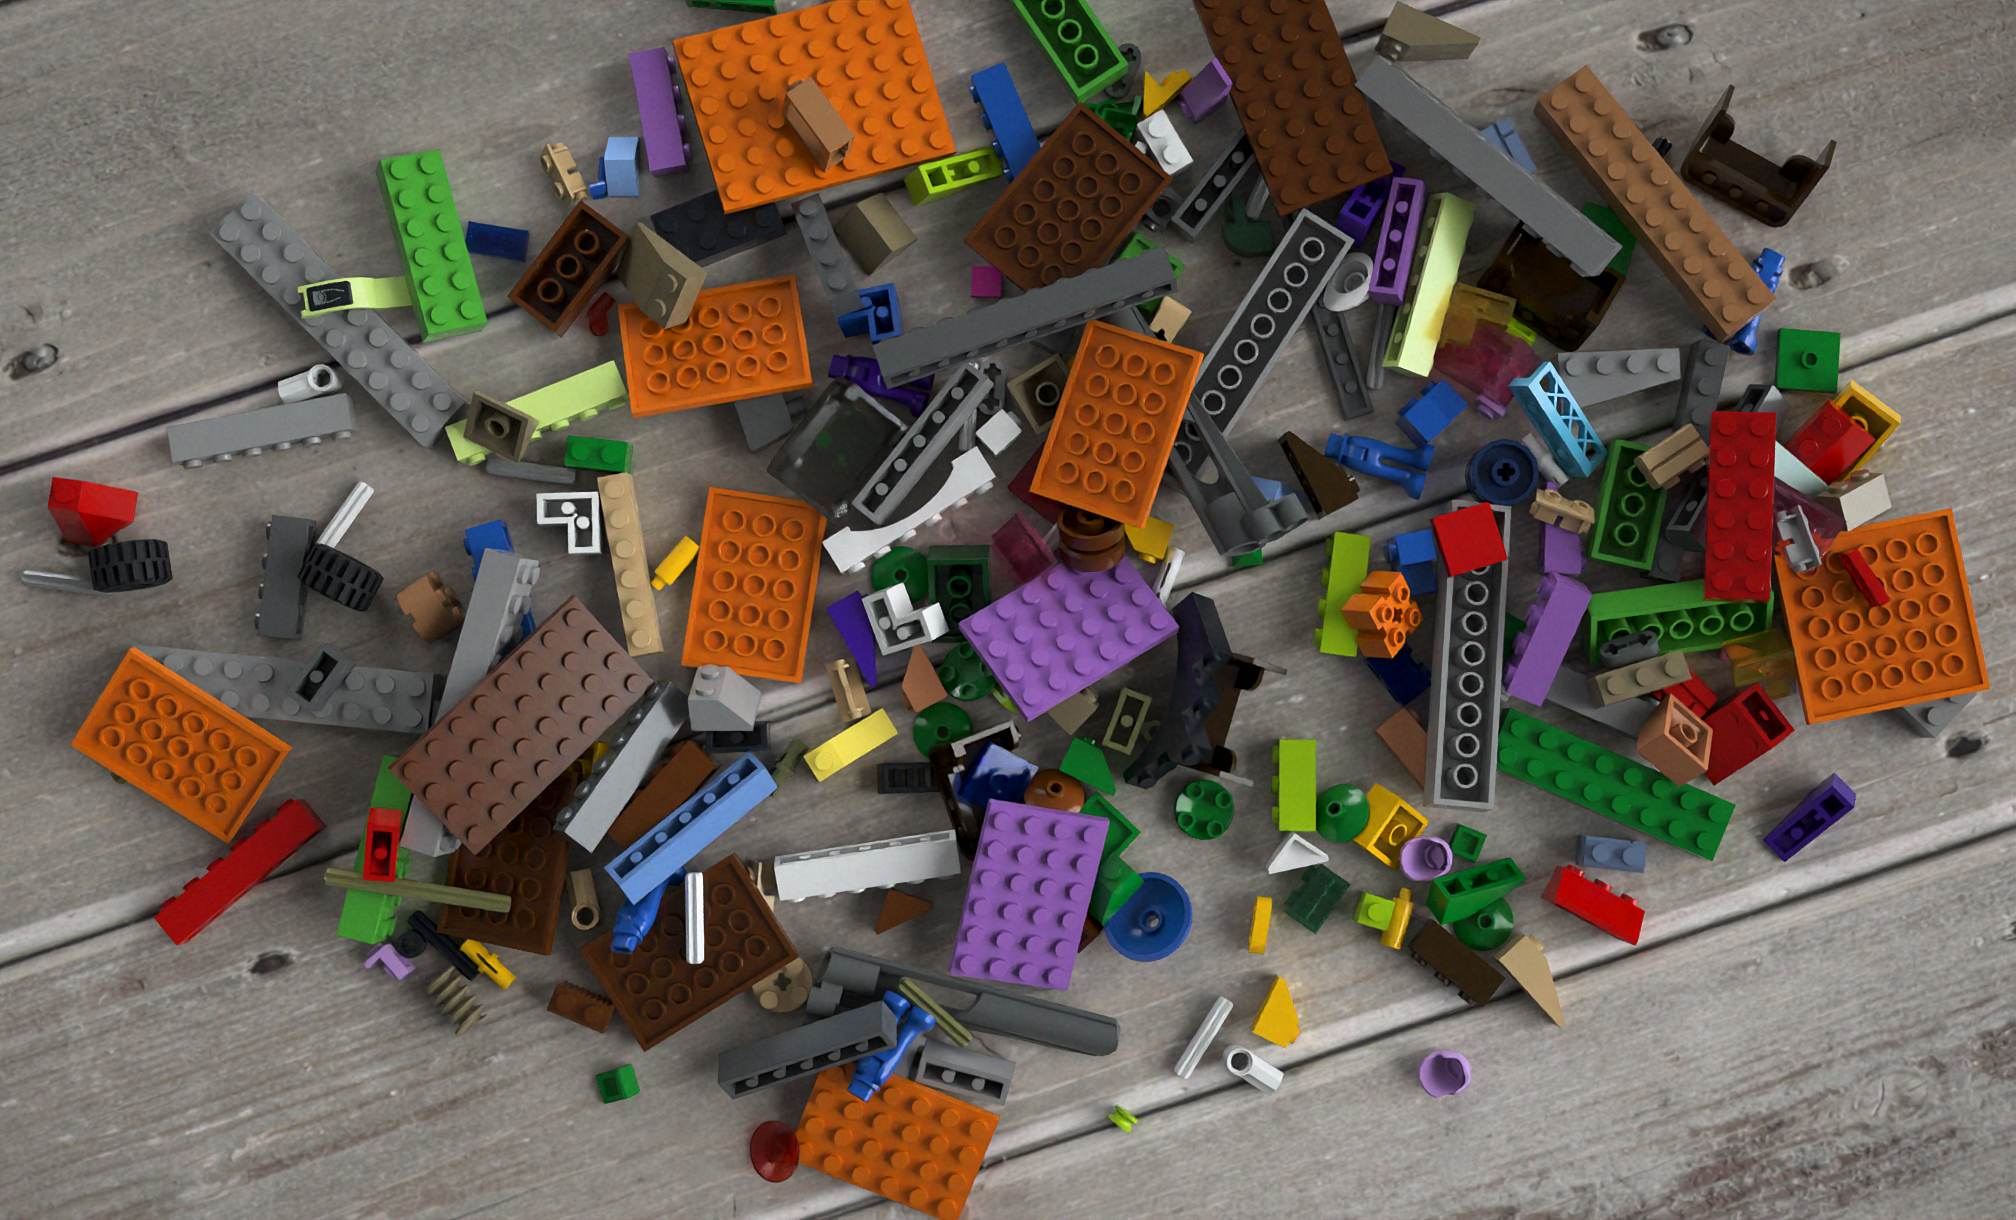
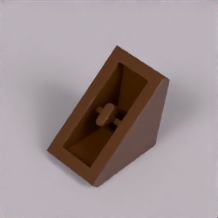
M891 887L888 890L874 930L877 935L933 909V905L929 900Z

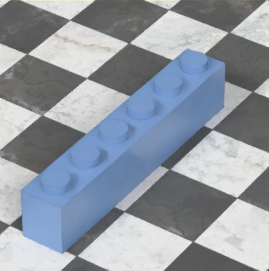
M748 751L604 867V869L622 893L635 905L778 787L766 767Z

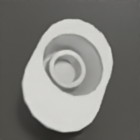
M1361 252L1345 255L1328 281L1323 298L1327 309L1341 312L1359 306L1370 298L1368 289L1374 266L1370 256Z

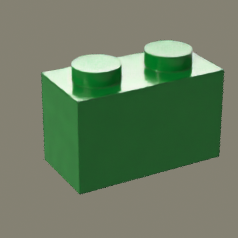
M568 435L564 465L576 470L610 474L627 472L630 474L633 446L623 441Z

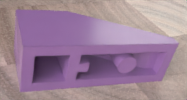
M1217 58L1211 60L1180 93L1178 107L1186 119L1191 118L1194 124L1224 107L1233 83Z
M1546 482L1541 485V490L1543 491L1549 489L1558 492L1553 482ZM1558 515L1553 525L1540 520L1538 575H1549L1552 570L1564 576L1580 575L1581 569L1585 568L1586 553L1582 551V543L1577 533L1559 527L1562 516Z

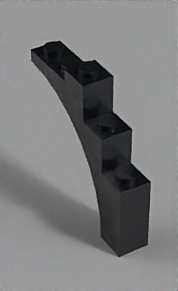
M1191 592L1172 608L1173 617L1179 626V631L1177 633V669L1171 698L1152 740L1138 759L1123 772L1126 784L1148 789L1154 786L1168 772L1174 770L1179 763L1192 767L1212 751L1202 720L1210 716L1215 709L1223 704L1213 673L1220 670L1225 663L1232 659L1233 654L1213 599Z

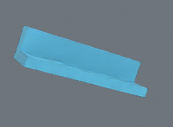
M1543 362L1530 378H1514L1508 387L1563 472L1567 476L1588 477L1605 458L1608 451L1551 362ZM1545 375L1549 378V393L1544 392L1539 384V381ZM1557 397H1561L1564 402L1563 416L1559 415L1556 410ZM1572 420H1575L1579 425L1578 438H1574L1571 434ZM1586 443H1590L1596 452L1589 460L1585 455Z

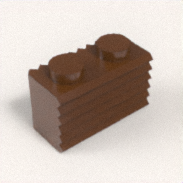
M567 980L556 985L547 1007V1011L602 1034L609 1029L617 1010L611 999L607 1000L606 996L602 997L601 994L591 993L589 989L585 991L584 987L574 986L573 982L568 983Z

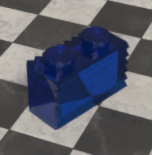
M1406 642L1393 659L1368 656L1363 659L1400 707H1405L1431 686V681L1428 679L1431 677L1430 671L1422 662L1416 664L1410 656L1413 651Z

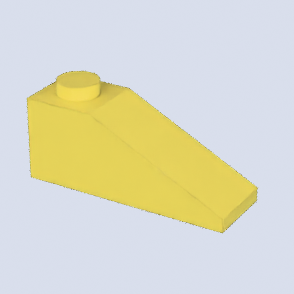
M881 708L803 757L818 781L822 782L899 733L884 709Z

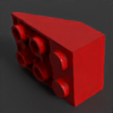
M1758 682L1745 683L1700 718L1713 729L1708 769L1704 772V775L1715 786L1771 750L1795 731Z

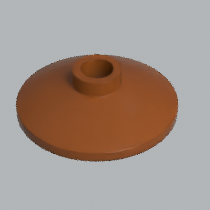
M1046 769L1037 772L1028 780L1024 789L1025 805L1079 813L1084 803V790L1075 777L1058 769ZM1050 789H1057L1060 792L1054 793Z

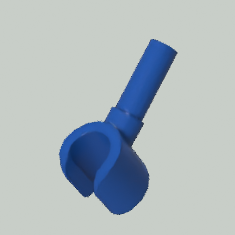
M599 157L598 181L589 183L590 194L593 196V200L603 199L608 196L604 157Z

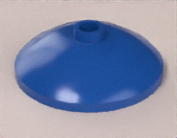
M1146 872L1138 874L1145 882L1104 925L1108 941L1114 949L1124 957L1138 962L1157 961L1173 953L1186 939L1192 923V905L1185 889L1170 876L1156 872ZM1158 919V924L1155 927H1151V922Z

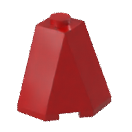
M52 477L48 509L68 543L99 547L106 543L112 535L134 522L138 492L85 481Z

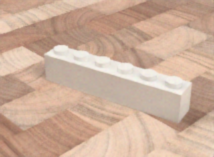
M954 829L775 856L774 870L780 901L788 900V902L794 903L810 896L818 895L819 898H828L835 895L836 892L860 893L869 887L878 886L880 889H887L895 886L896 883L908 882L909 884H919L926 879L936 877L940 880H947L955 877L956 874H961V864Z

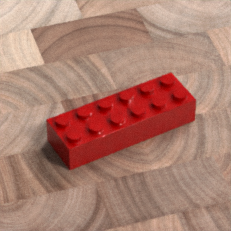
M1711 411L1709 420L1703 601L1768 603L1770 601L1777 412Z

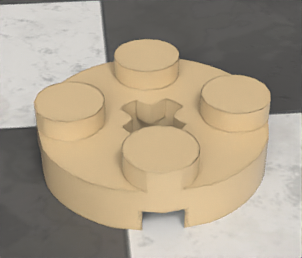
M799 956L794 961L753 985L754 995L766 1009L782 1013L793 1011L808 999L814 981L813 973L809 964ZM779 973H784L785 978L791 979V983L786 985V990H781L778 985L775 986L774 980L779 978Z

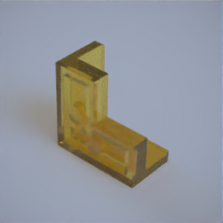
M1458 282L1440 334L1438 349L1444 350L1446 342L1469 349L1477 322L1507 330L1517 299Z
M1782 627L1723 642V649L1730 661L1731 680L1735 688L1762 681L1763 690L1771 700L1797 694L1795 651Z

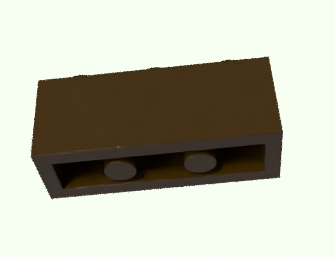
M1431 918L1427 920L1407 945L1413 951L1410 955L1412 959L1424 968L1427 964L1432 966L1437 971L1434 976L1447 987L1452 983L1461 991L1457 995L1470 1006H1473L1476 1002L1484 1007L1506 979Z

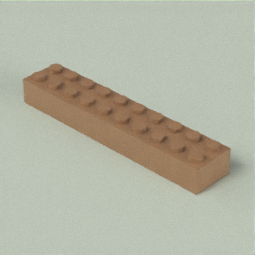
M1587 65L1538 99L1533 111L1534 114L1720 344L1769 309L1777 300L1775 295Z

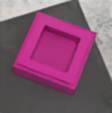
M972 266L971 298H1001L1002 274L991 266Z

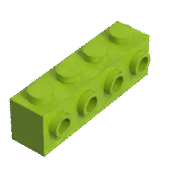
M1334 532L1331 534V538H1326L1324 556H1328L1327 568H1322L1320 586H1325L1324 597L1318 599L1316 616H1321L1320 628H1315L1313 634V646H1317V653L1349 658L1357 656L1358 643L1355 637L1359 632L1357 629L1349 627L1341 609L1353 594L1362 593L1360 585L1367 576L1371 536Z

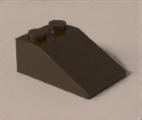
M1291 431L1284 433L1278 439L1319 520L1359 499L1357 493L1360 492V489L1352 475L1348 477L1342 468Z

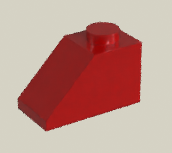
M370 807L366 830L363 880L395 882L402 810Z

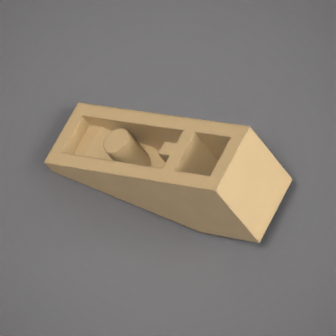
M1519 933L1494 956V959L1551 1022L1562 1028L1565 1025V1020L1547 958L1541 952L1544 947L1532 934L1527 937Z

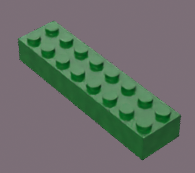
M1503 708L1500 715L1496 771L1698 858L1713 861L1735 809V804L1686 783L1679 787L1661 772L1512 708Z

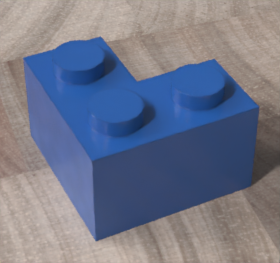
M893 283L857 290L864 308L837 318L845 338L870 333L872 345L878 344L886 337L905 335L900 301Z
M1442 379L1438 384L1432 380L1419 392L1423 396L1420 400L1415 396L1397 412L1401 417L1395 424L1418 448L1429 443L1468 406L1445 379Z
M1432 529L1395 535L1387 539V545L1383 546L1385 561L1387 564L1391 563L1392 572L1402 573L1410 589L1409 597L1438 591L1432 562L1437 559Z

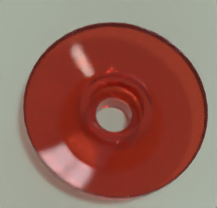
M777 1120L767 1121L758 1126L754 1131L750 1141V1158L756 1172L766 1181L773 1183L786 1181L795 1173L800 1160V1147L795 1133L787 1124Z

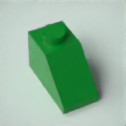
M1082 734L1080 739L1073 737L1058 770L1114 796L1116 788L1103 751L1096 747L1098 741Z
M1114 851L1098 867L1088 907V912L1103 926L1145 882Z

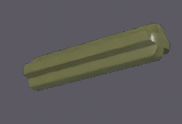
M905 978L898 985V993L913 1006L919 1007L931 1014L936 1019L935 1025L958 1046L963 1048L971 1041L972 1034L909 978Z

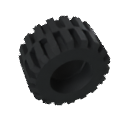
M143 539L117 542L96 547L88 552L93 590L112 593L146 589L166 584L173 579L168 544L162 540Z
M318 543L313 545L297 575L304 585L356 611L368 610L384 580L378 571L330 546Z

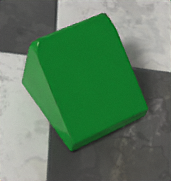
M631 1064L596 1075L604 1104L627 1099L640 1092Z

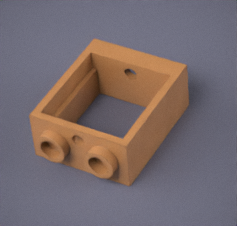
M811 77L804 82L800 79L792 83L786 89L787 93L784 99L782 115L824 172H826L850 155L855 136Z

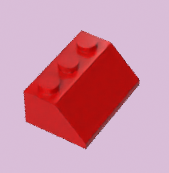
M1829 398L1782 446L1829 486L1876 438Z
M1568 864L1567 868L1557 866L1541 898L1614 938L1636 946L1645 914L1644 910L1637 907L1639 901L1624 893L1620 897L1610 892L1612 888L1610 885L1596 878L1592 883L1583 878L1584 871L1573 865Z

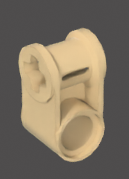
M1166 296L1149 327L1155 336L1157 334L1162 336V341L1172 343L1192 311Z

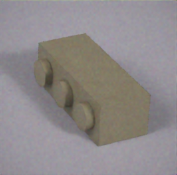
M1678 650L1596 675L1585 681L1596 710L1681 684L1692 678L1683 652Z

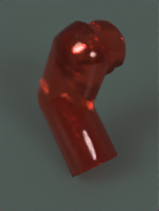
M606 291L587 312L589 329L595 336H604L609 331L606 312L613 306L616 300Z

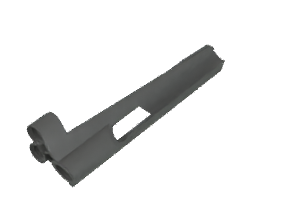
M1136 306L1095 319L1157 339ZM1192 390L1182 421L1193 425L1218 470L1219 478L1215 483L1209 484L1194 477L1187 470L1174 445L1167 462L1219 555L1238 556L1263 548L1266 543L1278 540L1305 523L1309 517L1294 491L1292 494L1276 501L1274 498L1269 501L1266 500Z
M837 946L831 947L822 961L817 978L810 990L802 1026H805L815 1021L835 1016L838 1006L857 1009L873 1002L883 1001L887 991H892L903 997L898 993L897 987L901 978L905 976L977 995L972 1005L964 1011L940 1005L967 1030L1015 1038L1046 1047L1096 1057L1109 1055L1117 1050L1121 1030L1116 1018ZM910 1002V1008L903 1018H907L914 1007Z

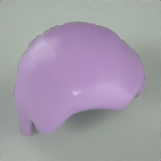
M1418 836L1408 840L1400 848L1399 852L1400 869L1408 879L1413 881H1432L1450 871L1453 858L1451 849L1444 840L1435 836Z
M1446 1049L1432 1052L1417 1066L1421 1087L1429 1096L1435 1098L1444 1095L1454 1096L1462 1092L1470 1083L1471 1070L1469 1062L1456 1051Z

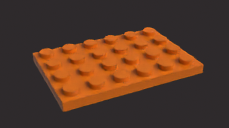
M795 274L700 290L687 321L664 329L645 315L636 302L617 305L633 418L813 387Z
M1098 320L1087 322L1029 492L1144 530L1204 354Z
M709 486L681 666L694 668L706 665L728 666L740 675L802 684L829 504Z
M134 646L128 650L70 746L227 844L233 840L293 748Z
M858 1060L819 1072L786 1158L941 1220H959L999 1122L1000 1115L894 1073L881 1087L878 1086L880 1088L879 1092H874L868 1103L846 1090L853 1080L850 1077L852 1072L856 1073L855 1067Z

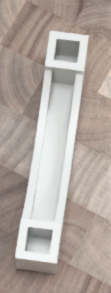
M978 447L972 448L951 462L953 470L944 486L925 506L914 514L897 523L874 530L851 531L847 526L823 541V545L843 575L847 572L850 576L854 575L866 567L864 561L872 556L876 560L891 551L889 546L900 540L903 544L917 535L915 532L917 528L924 524L927 528L933 526L943 519L940 514L951 508L955 512L968 503L966 498L976 492L980 496L992 489L994 486L991 482L996 480V476Z

